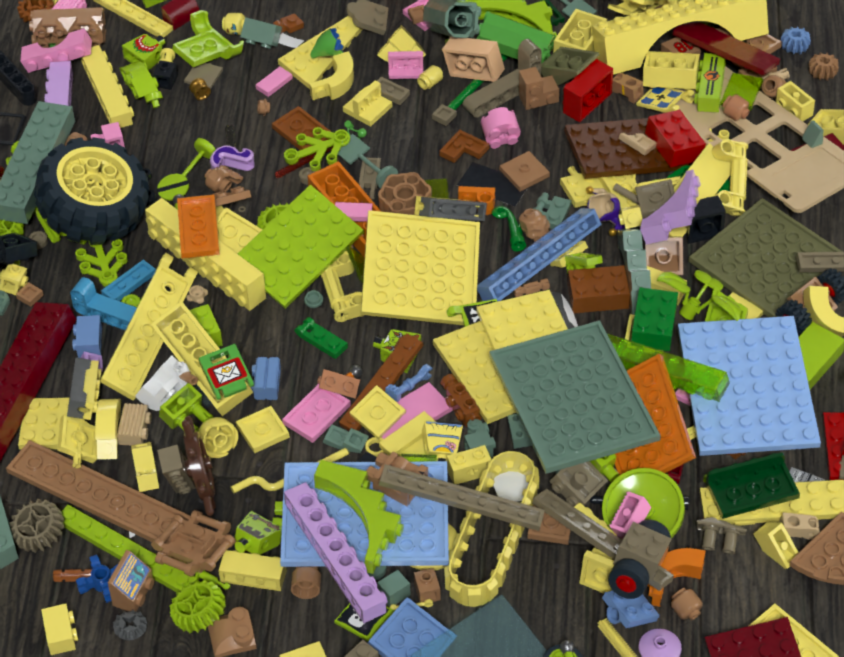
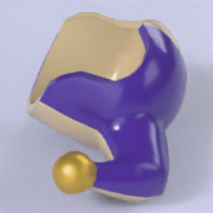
M588 186L586 192L596 195L589 198L587 208L595 209L600 222L610 221L615 227L609 230V235L615 236L617 229H624L625 225L620 224L619 214L621 206L619 199L604 188Z

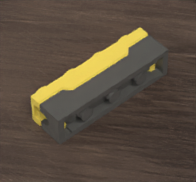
M416 196L414 215L485 221L487 203L472 200Z
M75 358L67 417L91 420L92 413H96L102 370L98 369L99 361Z

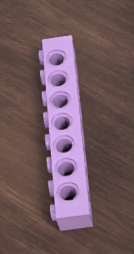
M305 482L284 491L286 507L362 622L366 623L385 614L386 603H388L386 595L378 590L377 583L373 576L370 577L368 575L365 564L362 561L359 562L355 549L352 546L349 547L346 536L342 531L339 532L334 518L328 516L327 509L323 502L320 503L318 501L315 490L313 488L310 489Z

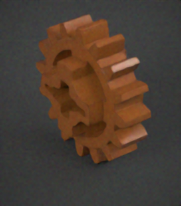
M22 0L18 2L19 6L17 9L20 19L23 18V21L27 22L31 21V11L52 9L54 3L53 0Z

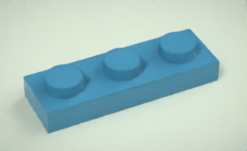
M142 260L102 289L101 293L103 296L121 301L123 297L129 295L152 278L156 269L145 260Z

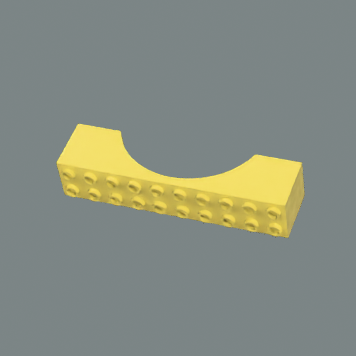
M681 0L676 4H665L661 8H650L645 12L631 13L630 16L615 17L614 20L600 21L592 25L594 51L599 52V56L596 59L611 66L613 74L640 68L651 46L663 34L678 25L692 21H708L718 24L728 30L730 36L740 41L769 34L767 0Z

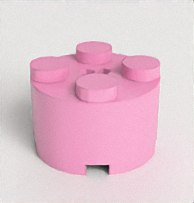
M505 107L495 108L488 112V116L485 118L483 116L481 119L486 142L489 143L491 148L496 149L503 144L514 145L518 142L521 131L513 110L509 111Z

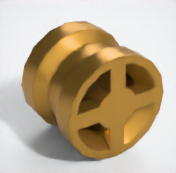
M202 78L194 79L189 85L190 91L197 100H204L211 93L210 87L206 85Z

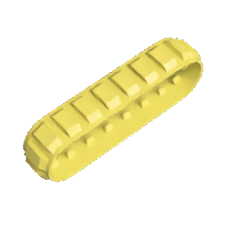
M515 451L500 453L487 463V469L483 470L479 479V486L475 490L488 494L490 487H493L495 483L493 479L496 476L508 471L519 472L526 476V482L529 483L527 489H524L522 492L524 497L521 503L533 506V497L537 495V490L539 489V471L534 466V461L527 455ZM466 511V517L463 518L460 526V533L456 535L453 550L449 553V565H446L444 568L445 589L450 591V597L456 602L470 607H477L490 602L498 594V588L502 587L506 571L509 570L512 562V554L516 552L519 538L522 536L525 527L510 523V533L503 540L505 545L502 553H498L497 560L499 561L496 568L491 571V578L482 584L466 585L458 581V575L455 573L457 568L461 567L462 555L464 551L468 550L469 545L467 543L470 536L474 535V526L477 519L481 517V514Z

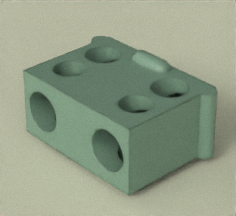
M509 415L508 425L514 449L532 446L518 415Z

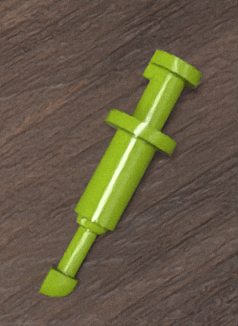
M205 570L202 573H195L197 580L212 581L225 590L230 588L227 582L223 584L218 581L217 577Z

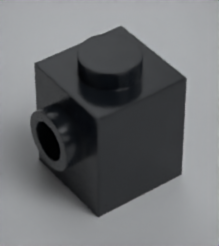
M159 61L153 73V77L158 82V88L172 89L178 77L176 63Z

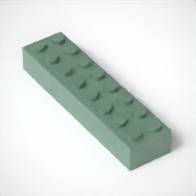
M38 101L0 180V220L28 224L36 207L34 189L38 168L41 161L48 156L52 149L61 143L65 145L75 123L72 106Z

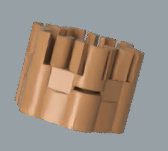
M415 172L391 174L387 176L382 188L378 192L379 209L381 212L414 215L416 196L432 197L431 186Z

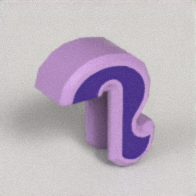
M232 146L219 147L210 157L211 169L223 165L250 171L255 166L254 154L247 148H243V151L239 152Z

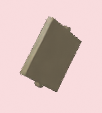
M203 63L193 67L185 78L184 83L190 84L194 79L202 78L211 89L222 73L223 67L212 65V63Z

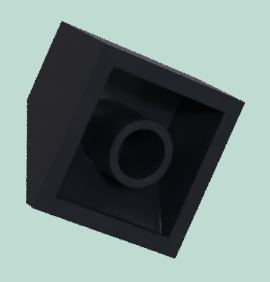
M718 195L700 199L694 208L695 217L692 219V224L688 225L687 243L691 244L712 239L724 229L726 210Z

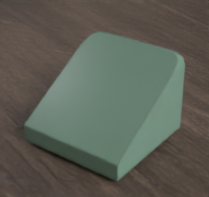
M812 120L803 134L802 140L811 148L823 144L824 130Z

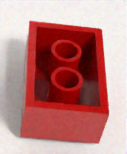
M596 59L570 83H567L563 89V113L578 122H581L612 94L613 68Z
M681 110L649 116L645 134L657 143L656 149L670 167L694 162L706 147L704 140Z

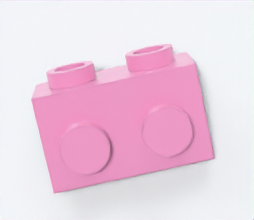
M423 51L388 52L389 79H418L419 75L423 73Z

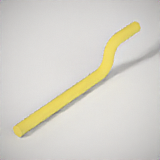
M343 448L322 460L335 462L349 455V452L346 448ZM252 476L231 486V490L233 493H236L250 485L258 484L267 491H277L284 487V479L276 483H268L262 477Z

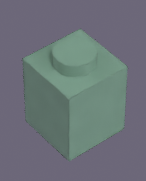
M399 570L377 582L378 590L386 595L388 601L386 604L389 607L392 604L396 605L411 595L410 583Z

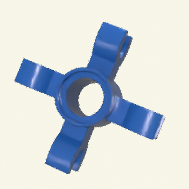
M97 555L89 557L92 567L91 576L87 578L81 577L76 580L79 593L83 594L91 588H95L98 592L103 593L106 603L112 600L108 581L117 565L109 569L107 566L100 564Z

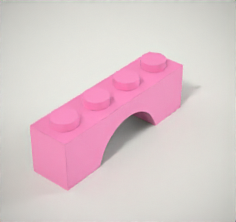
M85 28L68 33L67 37L60 44L51 48H43L38 43L22 47L20 62L27 72L30 73L50 67V62L70 61L91 55L92 39Z

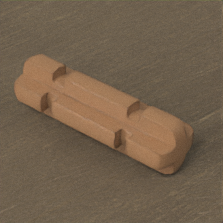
M547 278L541 279L540 282L526 283L522 287L519 286L515 289L513 293L515 297H520L523 294L528 295L540 292V289L544 291L550 288V283Z

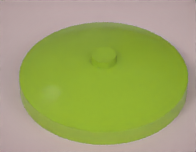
M637 468L621 474L610 484L602 503L603 519L609 528L610 524H612L611 521L614 520L613 517L618 513L617 510H619V506H621L623 499L627 495L626 492H632L644 497L651 506L645 520H655L662 523L669 530L671 538L678 532L685 515V502L679 486L670 476L656 469Z

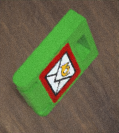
M235 344L199 358V364L216 400L221 399L220 390H222L224 398L246 390L245 380L249 387L254 386L253 380ZM228 355L227 359H224L214 364H212L211 362L212 360Z

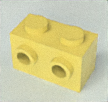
M792 81L777 89L776 103L801 121H805L813 116L815 100Z

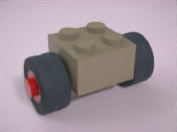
M644 520L639 524L633 522L618 548L613 563L614 567L608 578L610 587L619 596L627 599L638 598L644 593L649 581H653L666 557L672 540L669 530L662 523L655 520Z

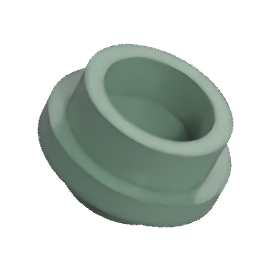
M311 290L304 298L305 305L310 308H317L322 305L323 296L320 292Z

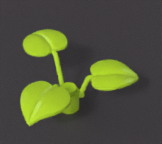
M701 270L695 271V277L705 284L697 297H691L690 299H688L690 287L687 286V282L683 278L672 272H664L658 277L657 281L664 282L685 293V298L682 302L683 307L679 311L684 318L692 320L696 313L699 314L702 309L714 301L736 321L740 319V307L725 296L713 295L711 299L700 306L701 302L699 299L707 286L713 290L714 287L719 288L720 291L723 289V284Z

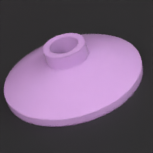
M653 629L641 637L639 653L641 657H680L681 642L674 633L668 630Z

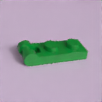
M307 317L302 325H298L294 329L300 338L334 359L339 357L348 348L347 342L316 324L310 317Z

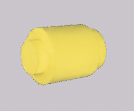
M432 65L419 75L417 82L422 89H430L443 79V72L441 68Z

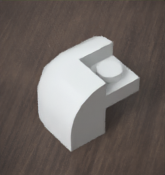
M173 356L158 369L154 376L135 395L149 409L160 411V406L187 384L174 371L173 366L178 360Z

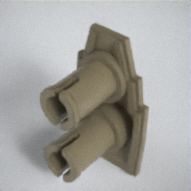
M714 517L697 520V529L704 531L702 545L704 550H715L716 535L718 533L725 534L722 552L735 554L737 536L746 535L747 529L741 526L717 520Z

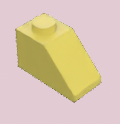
M767 522L753 533L763 552L784 569L790 567V561L799 552L782 522Z

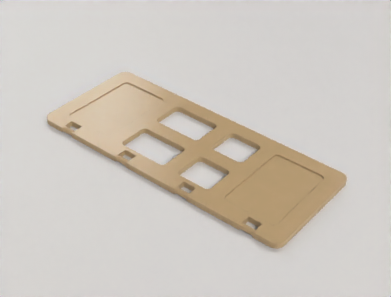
M726 66L719 112L697 111L698 104H694V101L687 103L682 98L675 104L679 106V110L682 111L706 145L710 143L714 147L722 141L709 129H713L728 121L743 132L731 140L747 144L757 142L780 160L763 169L748 160L747 166L751 169L747 170V177L796 213L806 211L844 188V151L824 136L823 144L814 148L806 144L795 151L788 150L767 133L781 125H787L803 137L808 125ZM676 88V90L687 91L682 88ZM692 89L694 91V95L691 97L695 98L696 89ZM737 94L749 102V108L759 105L773 116L758 125L751 123L746 118L734 121L724 114L722 106L728 96ZM710 137L714 141L710 142L707 140V138ZM786 194L789 198L786 199L782 195Z

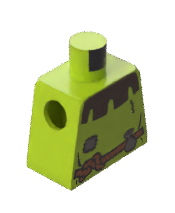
M251 511L237 526L235 549L240 553L248 551L252 554L261 555L280 545L282 527Z

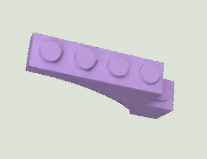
M694 170L686 171L680 187L663 206L647 218L642 219L640 230L646 244L668 240L671 229L692 224V219L695 217L694 208L697 206L696 198L699 196L698 187L701 186L700 179L695 175Z

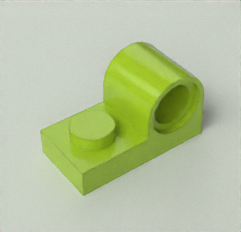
M579 252L565 256L567 273L568 270L595 268L596 264L603 263L602 255Z

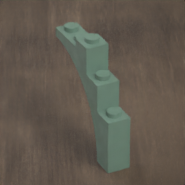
M617 229L618 248L623 256L630 291L631 314L635 315L639 288L651 289L650 270L647 269L646 250L643 249L640 229Z

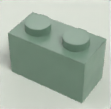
M245 17L240 37L245 38L246 43L255 45L256 42H260L262 47L271 49V46H278L282 27Z

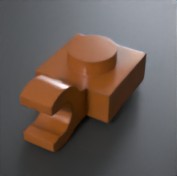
M295 13L281 18L280 21L273 22L274 25L282 27L281 34L285 31L292 33L304 28V22Z

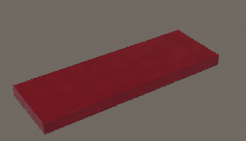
M698 21L681 24L673 31V35L762 76L780 64V58Z

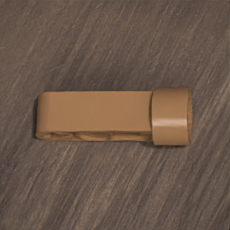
M319 566L296 567L291 579V592L293 595L301 599H311L318 596L321 585V574L318 571Z

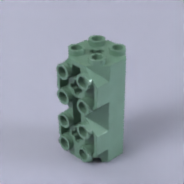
M429 0L424 6L423 21L433 32L451 37L473 38L480 31L478 17L481 15V7L477 6L476 2L465 0Z

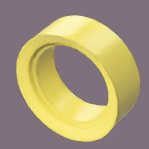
M370 438L365 444L366 451L376 457L380 452L386 454L383 450L374 452L369 449L370 445L379 443L384 439Z

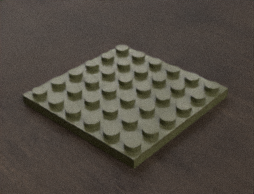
M762 198L689 256V262L701 271L709 274L712 278L719 280L731 292L736 293L760 308L767 317H777L776 310L788 301L787 298L810 279L815 276L818 277L823 273L799 272L796 259L797 253L843 251Z

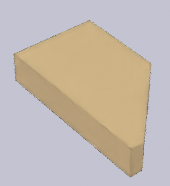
M620 133L619 135L620 140L644 156L656 148L657 143L644 134L627 135Z

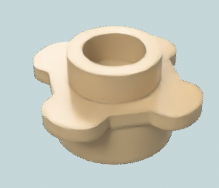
M199 285L192 286L189 289V295L186 297L187 301L202 304L205 296L208 295V291Z

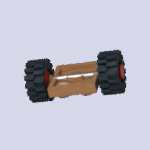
M829 268L818 277H813L787 298L788 301L776 310V316H794L799 337L812 323V318H809L811 315L806 312L807 308L804 305L803 290L809 286L828 287L829 304L834 311L838 308L837 305L844 300V276H841L842 273L840 271L837 273V269L832 270V268Z

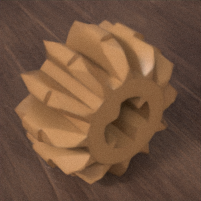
M820 52L819 55L814 54L809 61V71L813 78L828 81L829 78L833 79L837 75L839 69L838 59L834 58V55H828V52L826 54Z

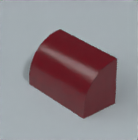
M172 0L161 7L163 21L172 25L173 30L189 22L190 14L200 11L195 0Z

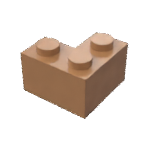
M536 67L519 71V97L526 110L559 102V88L552 75L541 78Z

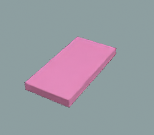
M428 382L397 402L406 410V413L381 438L385 439L423 411L436 421L453 411V407L449 408L445 398Z

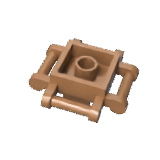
M197 510L191 513L188 521L184 520L180 515H175L171 519V524L159 538H155L151 543V546L156 551H159L155 557V562L184 571L186 575L191 577L196 572L202 573L203 570L213 571L216 567V562L228 548H231L236 543L234 537L228 534L231 529V523L212 519L202 515V512ZM200 522L210 527L218 529V531L215 532L202 526H199L197 524ZM170 537L171 541L169 542V544H165V542Z

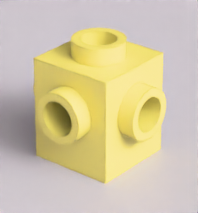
M10 264L6 269H2L0 273V290L16 295L28 282V277L26 276L27 268Z

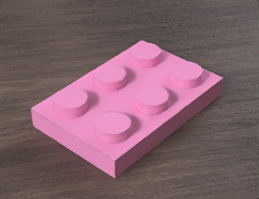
M318 384L282 419V422L291 430L314 443L351 406V402L340 394L320 389Z

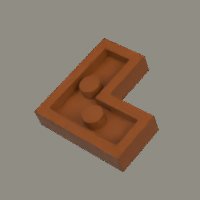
M459 130L440 150V156L453 163L464 152L480 159L488 151L489 143Z

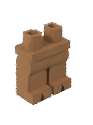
M380 452L375 460V465L380 468L378 470L373 466H369L366 470L368 480L373 482V489L408 506L415 497L414 495L379 485L384 465L428 476V467L422 464L417 466L410 463L395 452H392L390 455Z

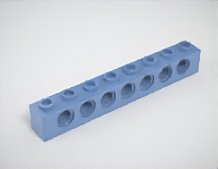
M580 208L479 283L477 291L482 301L497 299V302L501 301L602 224L595 209Z

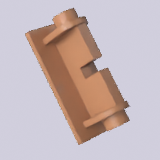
M323 369L322 376L318 377L317 383H319L320 389L356 399L360 380Z

